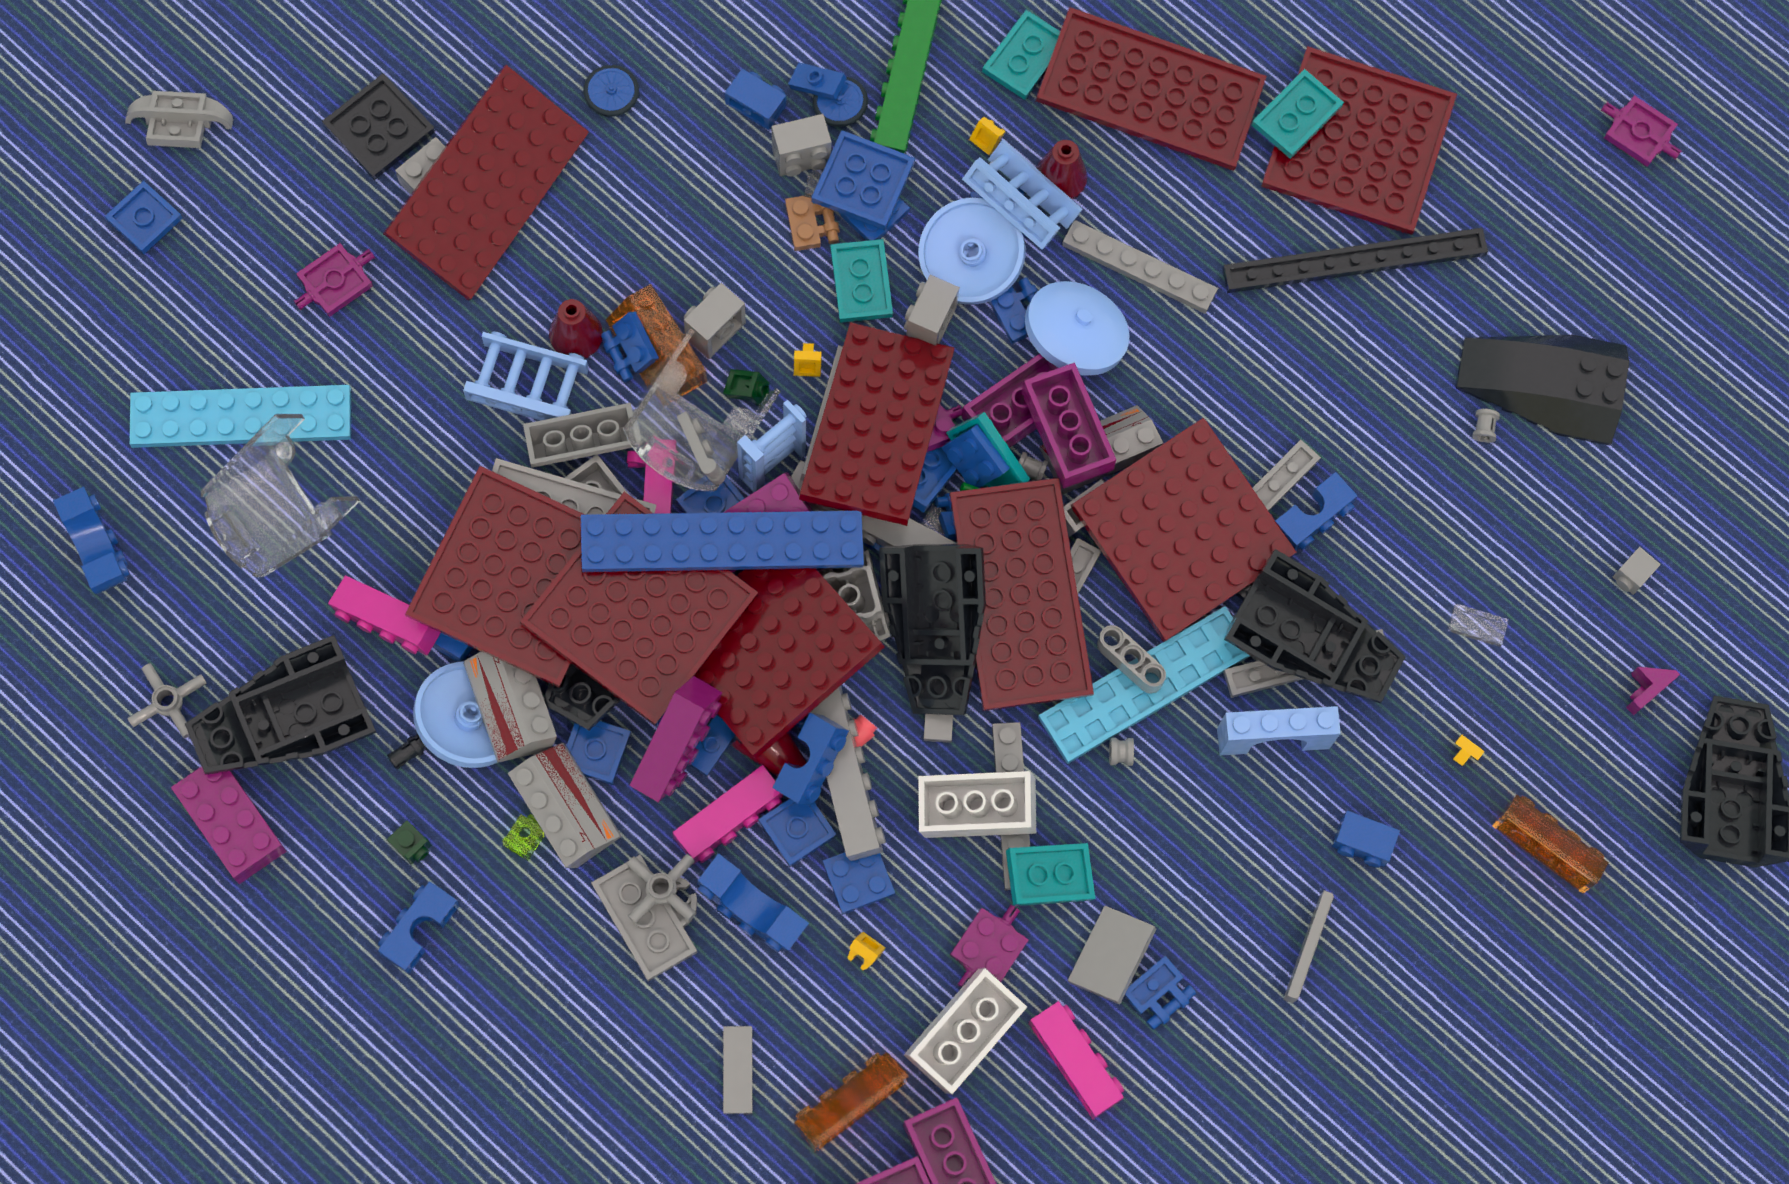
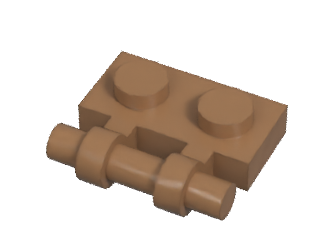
M811 195L785 199L794 251L821 247L820 237L824 236L828 237L829 244L839 242L838 233L840 229L838 222H835L834 210L813 204L811 202ZM823 214L825 224L817 226L815 215Z

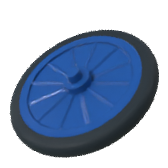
M605 65L595 69L587 77L583 89L584 98L588 106L596 113L610 117L619 116L628 112L637 102L639 85L635 76L628 69L618 65Z
M846 77L847 79L836 100L814 95L813 108L816 115L824 114L826 124L834 127L849 126L857 122L864 115L868 106L867 92L857 80Z

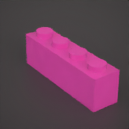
M346 575L328 602L336 611L334 615L338 619L346 623L352 620L357 623V627L367 633H371L372 630L380 633L379 637L391 644L397 641L402 644V648L412 654H416L418 651L428 655L441 633L406 617L405 613L409 604Z
M762 765L672 832L673 838L685 854L694 859L695 862L693 864L699 860L703 863L714 855L713 849L721 843L726 846L737 837L736 832L745 826L748 829L757 823L758 816L765 810L770 812L782 803L781 798H783V794L772 788L775 780Z
M1058 1001L1032 1018L1029 1026L1091 1118L1095 1119L1124 1098L1121 1094L1124 1089L1116 1077L1111 1078L1105 1070L1108 1066L1101 1054H1094L1090 1048L1091 1040L1083 1029H1077L1073 1023L1075 1016L1067 1005L1062 1006Z

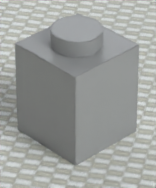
M1639 547L1615 573L1613 578L1622 590L1634 595L1661 564Z

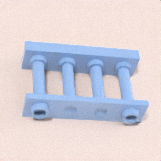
M1005 140L999 143L988 158L991 162L990 164H987L980 157L962 178L964 182L1042 250L1059 231L1058 223L1068 229L1083 210ZM1000 170L1010 181L1008 182L997 171ZM1021 188L1031 198L1028 200L1017 189ZM1040 205L1050 216H1046L1037 206Z
M483 332V344L485 347H489L478 381L474 383L466 381L463 389L466 400L537 420H546L572 414L566 405L577 372L588 374L589 371L587 360H584V357L575 353L566 355L511 340L499 332H491V334ZM499 351H503L515 356L505 386L498 390L491 388L488 383ZM525 358L540 361L541 363L530 395L526 397L516 395L514 390ZM551 365L565 368L567 370L556 402L552 404L542 402L540 397Z
M788 400L783 403V419L758 440L753 439L751 441L744 435L737 441L739 478L753 493L765 486V474L790 453L795 451L801 458L806 455V414L797 404L793 406Z

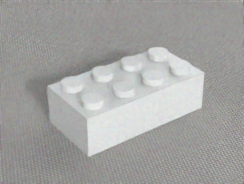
M1030 771L919 776V832L925 838L1036 834L1035 777Z
M985 968L978 969L907 1050L904 1056L946 1094H953L1027 1006Z

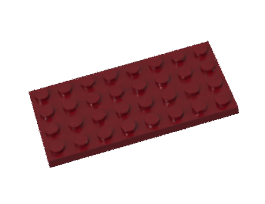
M1069 7L1036 102L1234 171L1267 76Z
M505 65L383 234L459 294L470 300L589 132L509 66Z
M850 322L803 480L799 500L843 511H859L864 516L907 526L955 348L938 343L935 346L921 339Z
M1059 478L950 492L949 497L957 544H971L983 547L986 606L975 661L983 711L1093 696V685Z

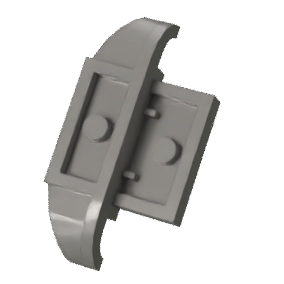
M153 91L152 95L136 99L129 106L125 120L126 124H131V120L134 118H145L146 124L149 125L146 135L147 145L201 148L204 130L211 127L212 121L223 124L226 129H232L233 117L228 109L218 101L208 98L206 94Z

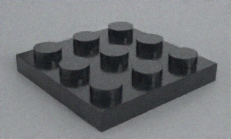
M384 73L322 121L323 126L373 180L381 176L435 133L434 126Z

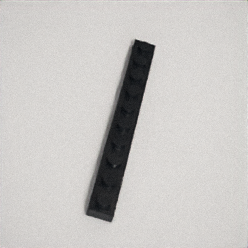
M1483 228L1226 264L1222 270L1227 293L1482 257L1487 255L1488 248Z

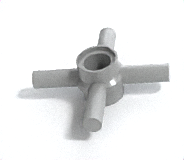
M151 663L146 664L142 667V671L154 689L152 704L128 717V721L134 728L159 713L163 716H170L182 737H189L185 726L187 721L180 711L183 705V698L204 686L207 682L202 674L178 688L164 685ZM168 695L174 696L173 702L170 705L161 706V701L164 697Z
M686 854L668 874H653L633 856L627 862V866L647 883V896L628 917L636 924L655 903H669L684 918L690 921L696 915V912L676 895V881L695 862L694 859ZM659 883H666L669 885V889L666 893L659 895L654 892L655 886Z

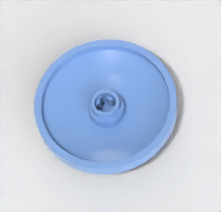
M983 198L956 200L938 210L927 222L921 234L918 249L919 263L926 280L932 275L960 287L958 303L968 305L989 302L1004 294L1019 277L1026 254L1023 233Z
M1070 281L1051 283L1041 288L1033 296L1027 307L1025 327L1031 343L1047 361L1058 368L1075 362L1080 375H1099L1113 369L1127 351L1129 329L1122 312L1106 295L1090 286Z
M464 661L447 664L430 674L417 693L413 708L416 731L424 745L443 761L466 768H480L497 763L468 679L463 664Z

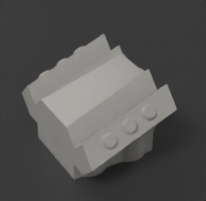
M869 550L863 552V568H823L819 570L824 579L880 641L890 637V630Z

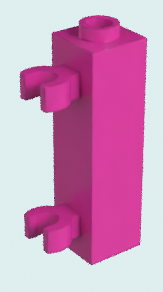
M647 440L646 453L628 451L627 454L629 468L646 467L643 501L657 505L654 514L672 513L676 453L675 442Z

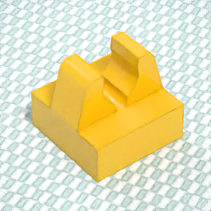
M983 117L978 121L969 140L990 155L997 148L1005 130L999 129L993 124L992 120Z
M803 343V351H794V376L821 377L822 352L814 351V344Z
M1461 734L1455 742L1461 749L1453 760L1463 766L1470 756L1479 760L1485 751Z
M862 932L850 945L848 960L852 961L857 955H860L864 958L861 969L866 970L881 956L885 947L865 932Z

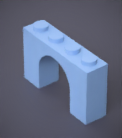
M1338 706L1225 713L1217 728L1219 755L1247 754L1250 748L1256 744L1283 739L1301 740L1302 751L1330 749L1341 734Z

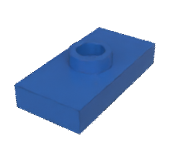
M798 63L788 85L793 90L836 100L847 78L841 72Z
M717 715L708 725L710 730L702 742H698L696 749L699 752L690 765L706 777L709 776L736 737L723 719Z

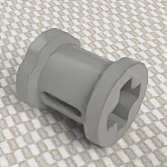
M1478 409L1475 414L1478 419L1476 431H1473V439L1486 443L1495 442L1496 421L1500 419V413L1491 409Z
M1023 452L1019 463L1024 468V471L1030 478L1036 481L1042 480L1049 461L1044 460L1041 462L1028 457L1027 453Z

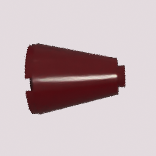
M1058 141L1039 161L1036 167L1071 199L1077 198L1085 188L1087 171L1079 148L1073 141Z
M569 299L559 306L549 328V339L556 352L566 355L575 353L586 359L597 352L602 344L601 334L603 329L599 319L578 300Z
M789 732L783 735L757 759L742 742L739 743L735 740L731 743L736 750L759 765H763L777 777L784 763L795 764L801 767L807 763Z

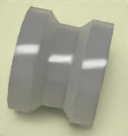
M1110 738V765L1125 763L1127 766H1133L1134 739L1127 738L1125 741H1121L1117 738Z

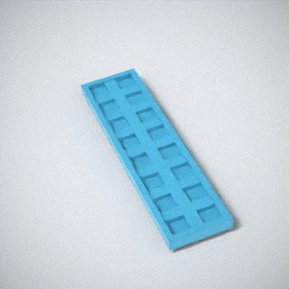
M350 385L130 393V446L132 448L351 440Z
M1226 606L1147 651L1148 654L1163 666L1166 672V679L1161 689L1156 693L1144 692L1123 672L1117 669L1092 684L1093 696L1066 699L1040 714L1038 719L1066 763L1069 764L1110 738L1220 675L1225 669L1231 668L1250 657L1249 654L1224 640L1229 624L1233 619ZM1135 658L1134 660L1130 661L1129 664H1137L1138 659ZM1147 673L1145 675L1148 682H1159L1156 674Z

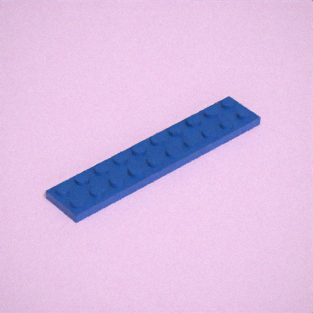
M802 511L581 515L582 572L863 568L862 512Z

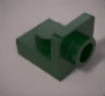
M730 369L723 394L727 398L750 400L756 406L763 407L765 398L769 394L770 383L759 372Z
M408 820L386 839L410 865L415 861L417 863L421 862L429 854V848L432 846L429 840Z

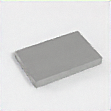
M1104 906L1068 982L1120 1005L1154 936L1156 927Z

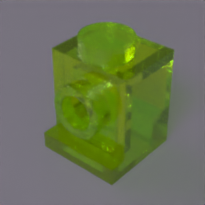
M529 813L527 817L520 814L507 836L502 840L505 848L529 861L545 833L533 814ZM522 829L530 830L529 836H520Z

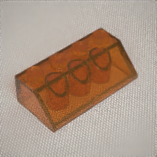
M651 284L628 296L606 319L608 326L616 337L617 335L612 326L628 312L637 313L659 357L647 369L638 373L660 408L707 382L706 369Z
M1516 794L1492 825V827L1583 894L1598 883L1609 863L1604 859V855L1594 847H1587L1581 842V838L1571 830H1564L1558 825V821L1552 815L1541 813L1535 808V804L1525 796L1520 797Z
M887 1052L882 1056L879 1053L873 1055L865 1062L867 1067L860 1073H857L856 1070L852 1071L842 1079L844 1085L836 1091L830 1088L819 1097L821 1101L813 1108L808 1105L795 1115L798 1120L794 1122V1126L814 1153L907 1083L908 1074Z

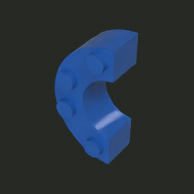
M82 487L53 500L61 521L83 564L81 566L94 594L97 595L127 581V576L130 575L127 568L128 562L122 550L117 552L114 546L119 542L112 528L106 529L98 513L101 506L95 494L89 496L85 487Z
M719 853L697 881L699 885L697 891L705 898L712 899L718 905L716 910L727 919H730L732 916L740 922L738 927L751 937L754 933L766 940L765 943L776 952H779L781 949L789 951L809 924L788 906L776 902L756 888L743 876L740 869Z

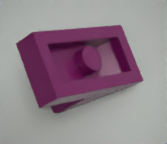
M1637 667L1631 675L1641 687L1630 696L1633 701L1626 708L1635 715L1680 674L1677 670Z

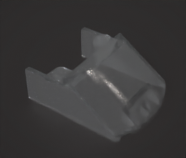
M689 329L682 335L654 379L650 382L624 426L623 431L639 457L663 477L687 488L701 491H716L720 484H713L701 471L677 416L687 411L693 419H699L705 430L702 433L703 439H708L715 452L711 456L727 475L738 458L737 441L744 435L749 439L751 438L781 391L777 388L770 391L755 414L743 407L733 409L722 424L677 394L686 380V370L676 360L694 334V331Z
M275 414L201 489V497H205L208 510L204 513L218 544L237 566L246 568L255 577H265L333 535L330 530L360 502L357 496L331 497L326 502H320L314 507L289 470L288 465L295 456V446L289 435L305 420L302 414Z

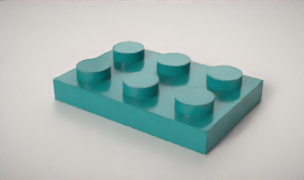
M1026 10L983 66L982 72L1026 100L1046 73L1060 31Z
M1304 69L1252 121L1251 126L1291 159L1342 108L1344 102Z
M884 239L830 244L839 322L892 318L893 309Z
M985 412L952 427L946 432L950 440L977 424L1009 466V470L983 485V488L1024 483L1030 480L1024 468Z
M1088 843L1017 847L1006 850L1013 906L1092 901L1096 899Z

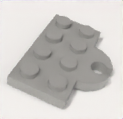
M641 854L638 855L636 858L648 868ZM627 862L591 882L647 981L654 979L697 953L695 946L684 929L693 918L688 921L669 903H655L636 924L628 917L647 896V883L627 866ZM681 877L676 881L677 890L690 887V883ZM659 883L655 886L654 892L659 895L664 894L668 891L669 885ZM696 893L690 895L689 899L685 902L695 912L697 911Z

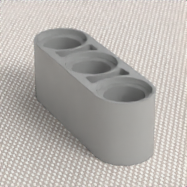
M1114 625L1103 628L1097 642L1098 650L1141 690L1151 694L1159 691L1166 679V672L1163 666L1121 628ZM1106 636H1113L1117 639L1118 644L1109 646L1105 643L1104 638ZM1134 655L1137 657L1138 663L1134 665L1129 664L1124 656ZM1147 673H1154L1158 676L1159 682L1150 683L1146 680L1145 675Z

